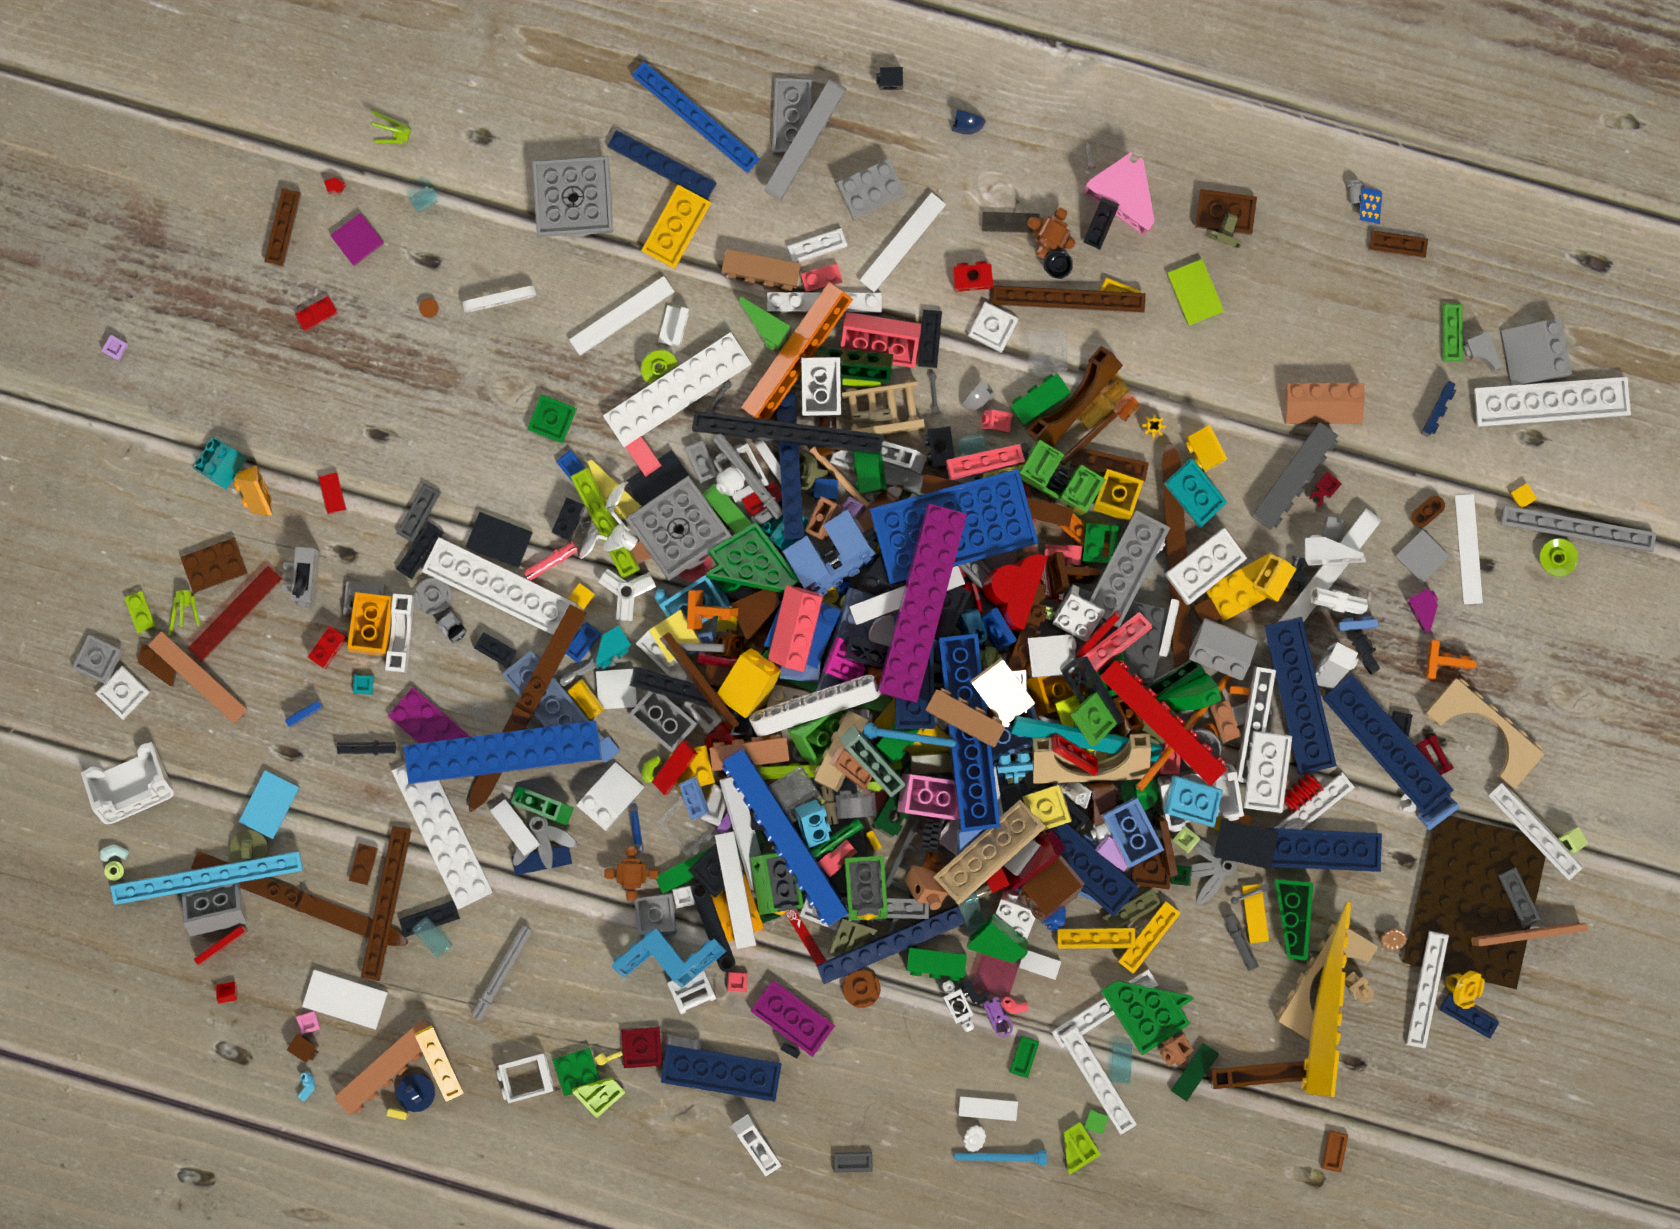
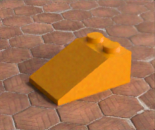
M257 465L236 473V480L233 482L236 490H241L243 495L241 500L245 509L249 508L250 512L254 514L272 515V498Z
M355 592L347 646L350 653L387 657L392 623V596Z
M1076 673L1070 674L1072 678L1076 679ZM1063 675L1026 679L1031 698L1035 702L1034 708L1037 716L1057 711L1055 702L1075 696ZM1080 683L1079 691L1083 693L1086 687L1083 683Z
M743 874L753 931L756 932L764 929V925L746 876ZM724 889L716 898L712 896L725 936L729 942L735 940L726 891Z

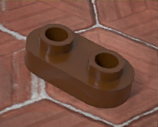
M1439 496L1428 498L1411 513V523L1418 528L1428 525L1444 511V500ZM1436 503L1437 509H1432L1431 504ZM1417 515H1421L1423 517L1422 522H1419L1417 520Z

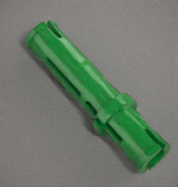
M855 818V820L830 836V840L820 843L810 851L815 859L818 860L827 852L835 850L834 847L864 827L859 819Z

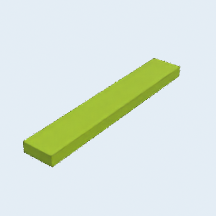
M585 468L570 477L599 534L609 537L617 523L609 509L605 508L606 501L589 468ZM621 547L608 551L622 579L640 570L632 552L628 549Z

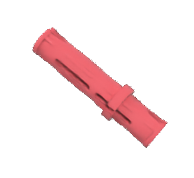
M571 541L561 549L554 550L553 554L523 572L528 576V580L532 581L556 564L565 562L564 559L578 552V549L573 541Z

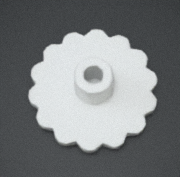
M972 1126L964 1135L965 1139L963 1142L968 1151H979L983 1147L986 1135L982 1127Z

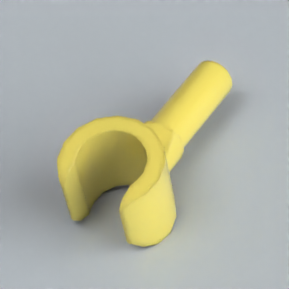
M620 1051L606 1057L604 1053H601L595 1057L598 1065H604L612 1059L623 1056Z

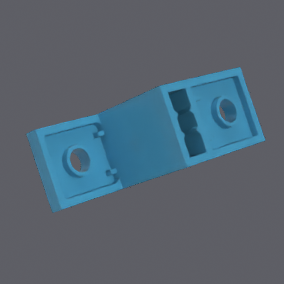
M658 929L648 931L644 935V939L639 943L635 942L629 947V951L624 955H619L611 966L618 974L625 978L653 955L673 982L683 988L727 951L715 939L712 941L708 940L702 945V949L699 952L692 953L687 958V962H685L668 939Z

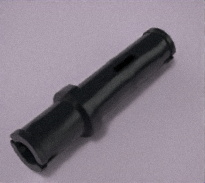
M374 740V742H337V754H374V756L379 754H396V742H379L378 740Z

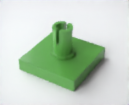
M1097 692L1092 693L1071 714L1075 728L1080 729L1090 746L1097 745L1117 724Z

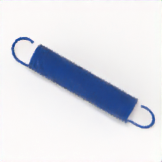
M633 810L630 811L634 843L635 846L642 845L643 851L638 811Z

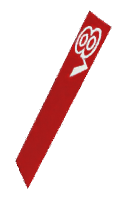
M796 910L785 912L816 965L825 962V957Z

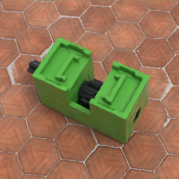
M1041 440L1033 445L1029 453L1022 450L1025 463L1021 465L1019 473L1024 483L1059 504L1074 508L1073 512L1079 516L1087 513L1106 479L1083 465L1075 468L1071 476H1068L1069 470L1062 466L1059 470L1057 469L1064 454Z

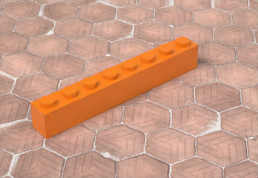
M829 282L741 408L756 419L769 420L801 375L802 358H813L853 301V298Z

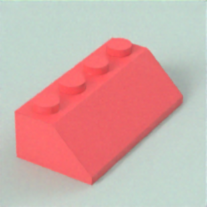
M846 312L841 348L893 354V365L915 368L922 324Z
M786 585L768 660L786 668L801 672L805 671L824 594Z

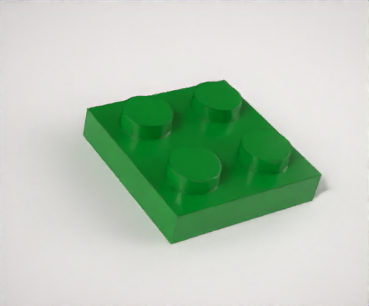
M541 394L527 430L563 444L577 408Z
M590 1047L553 1059L564 1097L573 1094L571 1091L573 1088L600 1081Z

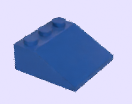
M823 603L807 661L808 665L815 668L819 666L841 613L840 610ZM781 604L764 644L769 649H771Z

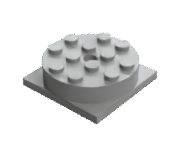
M609 156L532 161L537 238L553 236L577 238L589 234L614 232ZM571 195H578L579 198L574 204L569 201Z
M689 476L625 518L628 525L645 547L648 555L655 561L668 581L684 570L703 563L710 556L708 551L711 548L732 537ZM677 528H683V535L676 534L675 530Z

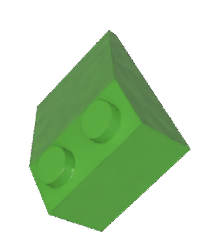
M740 297V306L762 339L764 346L772 351L774 349L779 351L791 332L790 326L743 297Z
M847 709L793 726L788 731L803 760L814 765H818L824 760L822 756L825 750L830 748L832 744L831 737L835 731L838 732L840 727L839 721L842 715L847 713Z

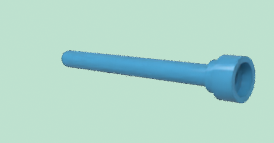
M866 723L864 727V736L868 739L881 736L948 747L956 745L954 739L880 729L873 723Z
M1039 1150L1035 1154L955 1153L953 1156L955 1160L1030 1161L1039 1164V1166L1047 1165V1150Z

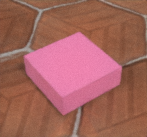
M316 1011L296 1017L302 1035L321 1029Z

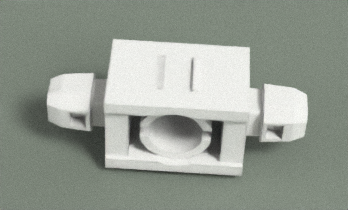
M948 980L943 983V989L948 993V995L943 997L947 1008H949L955 1023L957 1024L962 1021L963 1024L961 1026L966 1032L974 1029L972 1020H969L973 1013L961 989L955 991L953 982ZM960 995L961 998H956V1000L963 1002L962 1012L966 1008L968 1012L956 1017L954 1013L960 1014V1012L953 1009L954 1000H952L951 1005L948 1000Z

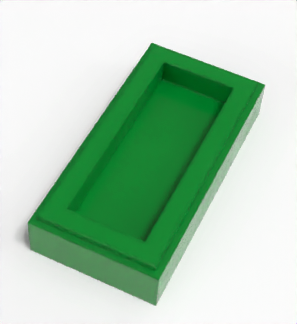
M1024 1036L1020 1037L1009 1073L1028 1079L1040 1041Z

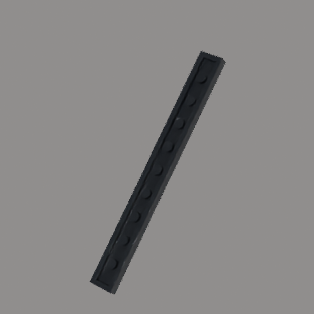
M695 411L692 424L693 432L717 435L721 433L725 436L881 455L884 440L883 434Z

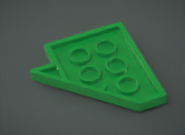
M756 522L708 551V554L717 565V567L706 573L708 579L780 593L785 592L786 585L795 587L800 584L797 575Z
M1115 980L1100 990L1142 1056L1190 1025L1181 1007L1194 999L1192 995Z

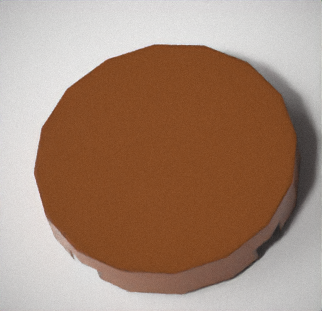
M865 969L850 973L843 983V995L846 1001L858 1008H866L873 1005L881 992L877 976Z

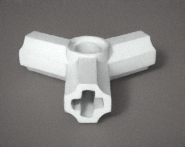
M607 569L598 582L618 596L616 620L633 621L635 597L656 587L649 572L626 582ZM624 587L632 589L630 596H622L621 591Z

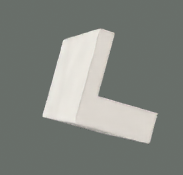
M667 305L658 343L677 348L681 347L690 312L688 308L681 307L680 309Z

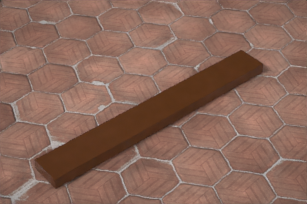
M993 285L992 305L1145 313L1146 293Z
M924 474L920 493L927 494L964 483ZM1026 497L1032 519L1070 527L1074 508Z
M392 826L361 978L381 980L412 832L411 829Z

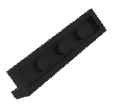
M854 636L845 638L844 644L847 647L844 659L883 669L884 664H880V662L883 661L885 663L889 646ZM852 648L861 650L863 653L859 657L850 655ZM868 653L879 655L881 659L873 662L869 658Z
M1087 656L1075 657L1060 670L1080 705L1092 693L1097 692L1117 722L1116 725L1124 721ZM1073 667L1076 670V679L1072 678L1068 672ZM1080 683H1083L1086 687L1085 695L1079 691Z

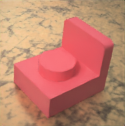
M997 410L984 411L981 416V429L1009 433L1012 413Z

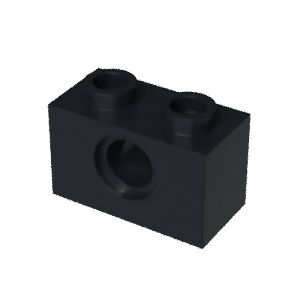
M951 427L928 429L927 435H924L925 445L930 448V453L927 454L928 465H932L933 469L947 467L946 460L955 458ZM941 443L945 446V450L942 453H938L935 451L934 446Z
M566 497L551 533L571 542L585 510V505Z

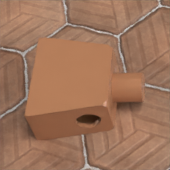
M912 866L904 879L915 900L919 903L929 904L932 910L939 909L948 893L934 879L937 873L925 867Z

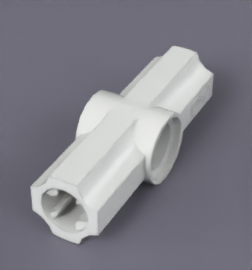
M1315 587L1310 593L1311 603L1325 606L1338 612L1344 613L1346 611L1363 615L1368 607L1366 599L1335 589L1331 591Z

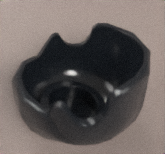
M1054 250L1048 253L1044 259V271L1052 278L1063 279L1073 269L1071 256L1063 250Z

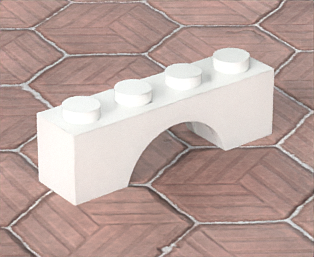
M393 594L391 637L385 670L389 672L407 673L415 597L412 595Z

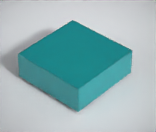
M354 674L353 694L373 695L374 675Z

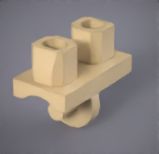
M1353 971L1345 978L1347 985L1350 987V993L1355 1000L1358 998L1361 1002L1367 1003L1373 999L1374 992L1364 976L1359 978Z

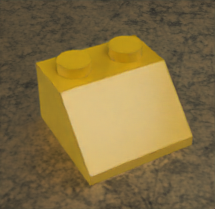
M1210 425L1186 438L1187 443H1185L1188 452L1194 454L1196 458L1194 461L1204 473L1223 464L1227 460Z
M706 745L694 748L698 754L677 781L678 792H681L679 784L692 777L698 778L701 787L715 784Z

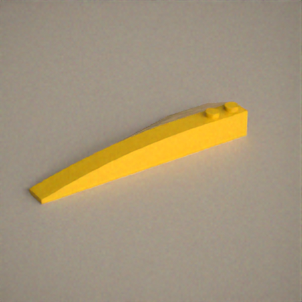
M1346 902L1343 906L1321 975L1313 1015L1308 1058L1304 1060V1070H1307L1306 1078L1302 1079L1301 1085L1304 1094L1335 1097L1339 1051L1336 1050V1046H1338L1341 1037L1337 1026H1340L1342 1022V1010H1339V1007L1343 1006L1346 973L1342 972V968L1345 967L1347 962V955L1344 949L1348 945L1346 929H1349L1351 902Z

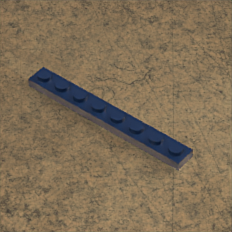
M787 393L778 406L777 421L797 424L795 393ZM779 442L785 541L801 540L804 538L798 445Z
M954 905L929 916V919L917 921L816 965L822 983L826 984L961 926L965 922L959 906Z

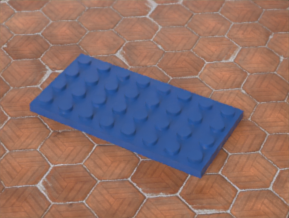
M1019 469L869 509L889 584L907 580L928 504L967 514L953 567L1038 544Z

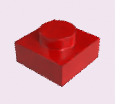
M235 981L216 985L218 1004L237 1000V985Z

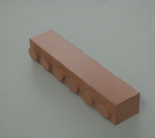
M424 1019L420 1020L334 1097L349 1115L353 1112L355 1115L364 1108L362 1104L366 1100L371 1102L379 1095L377 1091L382 1086L387 1088L393 1082L391 1079L396 1074L400 1076L408 1069L406 1065L410 1061L415 1063L423 1056L414 1033L429 1027Z

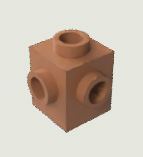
M1184 1034L1175 1039L1173 1037L1168 1038L1163 1042L1164 1046L1158 1050L1168 1067L1175 1063L1177 1066L1187 1060L1186 1056L1194 1051Z

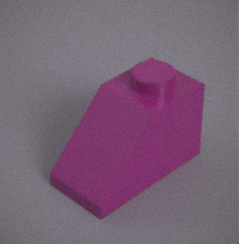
M1429 588L1406 600L1424 634L1431 631L1438 607L1436 602L1438 598L1433 590L1430 591Z

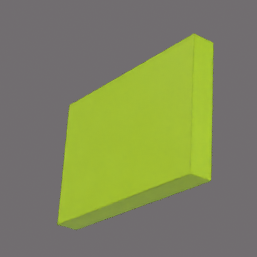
M1203 259L1167 273L1188 326L1224 312Z

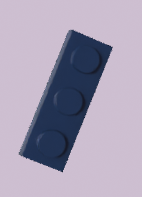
M1448 381L1445 384L1421 432L1422 435L1429 437L1431 433H1436L1439 427L1437 421L1440 416L1443 417L1448 409L1445 405L1448 399L1452 400L1456 393L1454 389L1455 383Z

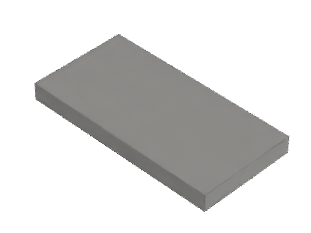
M775 78L772 154L786 153L811 111L813 79Z

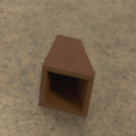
M763 589L731 603L732 608H738V616L736 618L747 641L758 632L780 607V601L783 600L780 592Z
M1060 855L1059 858L1026 882L1020 888L1018 895L1021 902L1031 909L1032 915L1043 923L1076 899L1085 883Z

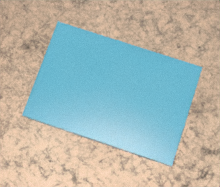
M265 770L239 822L274 839L300 787Z
M1172 776L1164 814L1214 827L1223 790L1178 776Z

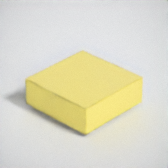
M391 1107L388 1109L387 1116L407 1120L409 1112Z

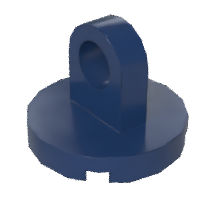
M419 1073L404 1077L396 1090L400 1105L411 1112H421L429 1108L435 1098V1086L432 1080L426 1075Z

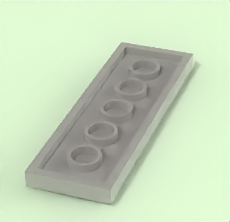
M1137 510L1089 602L1105 610L1101 618L1103 621H1106L1116 610H1119L1123 615L1113 625L1117 628L1120 627L1170 527Z

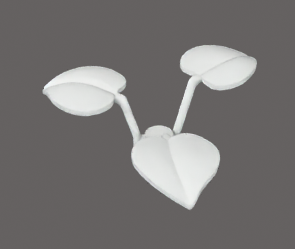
M627 481L618 485L611 492L605 506L619 525L614 528L609 537L597 535V529L589 532L581 545L579 558L582 559L587 556L598 539L606 540L603 550L606 552L621 547L631 551L635 547L638 538L629 533L630 529L624 525L614 512V507L617 506L624 487L628 484Z

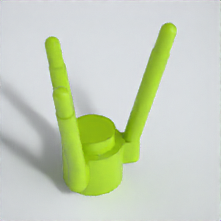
M372 110V114L396 125L394 128L371 122L372 126L394 132L393 137L396 138L374 140V143H396L403 145V142L408 143L411 128L407 127V124L400 123Z
M176 591L169 625V636L172 635L177 607H180V627H183L184 607H189V603H191L196 624L200 625L195 605V596H191V591Z

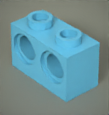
M813 800L795 807L801 835L808 848L830 840L828 832L831 829L828 821H825L824 817L827 816L823 805L820 806L817 800Z

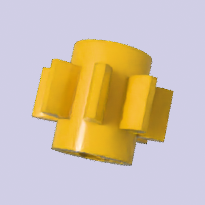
M1156 414L1153 415L1152 419L1146 417L1145 420L1148 423L1142 424V427L1146 428L1144 435L1149 433L1152 439H1154L1155 434L1162 436L1160 429L1166 428L1165 425L1161 424L1163 418L1157 419ZM1150 423H1152V424L1157 423V424H1158L1157 430H1156V429L1151 430V429H1150V426H1151Z

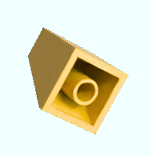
M751 648L740 655L717 695L722 702L746 718L767 704L781 669Z

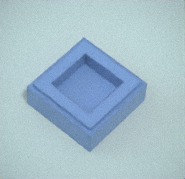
M609 736L600 742L602 760L605 763L620 752Z

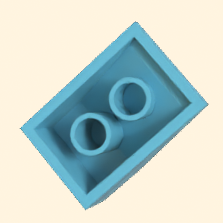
M705 575L661 603L660 607L667 618L679 610H682L687 617L689 590L696 589L704 590L703 605L731 607V603L725 593L720 590L721 587L718 582L708 579ZM702 618V624L710 619Z

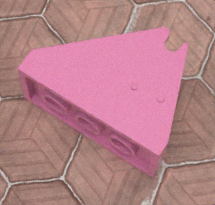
M1130 152L1090 179L1083 193L1098 204L1102 197L1120 204L1115 216L1145 237L1155 219L1144 160L1139 158L1135 163H1132L1130 161L1132 152Z

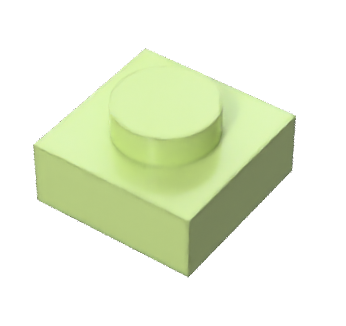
M1184 826L1172 841L1188 854L1200 841V838Z

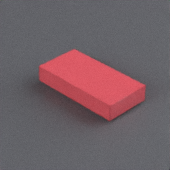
M641 436L625 446L645 476L661 466Z

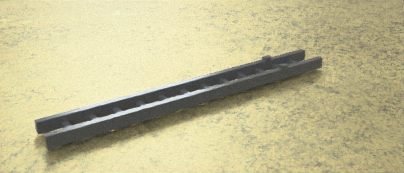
M943 772L937 773L935 778L951 780L942 776ZM917 815L886 881V893L891 884L906 891L903 899H908L911 891L909 887L894 881L893 878L898 867L910 871L912 868L901 863L906 850L922 856L918 867H923L922 864L926 851L923 852L909 845L915 832L924 835V830L917 828L923 815ZM884 918L875 920L890 926L887 932L889 934L893 932L899 918H894L892 922ZM874 919L868 920L866 925L871 927ZM870 935L868 938L870 941H873L879 937Z

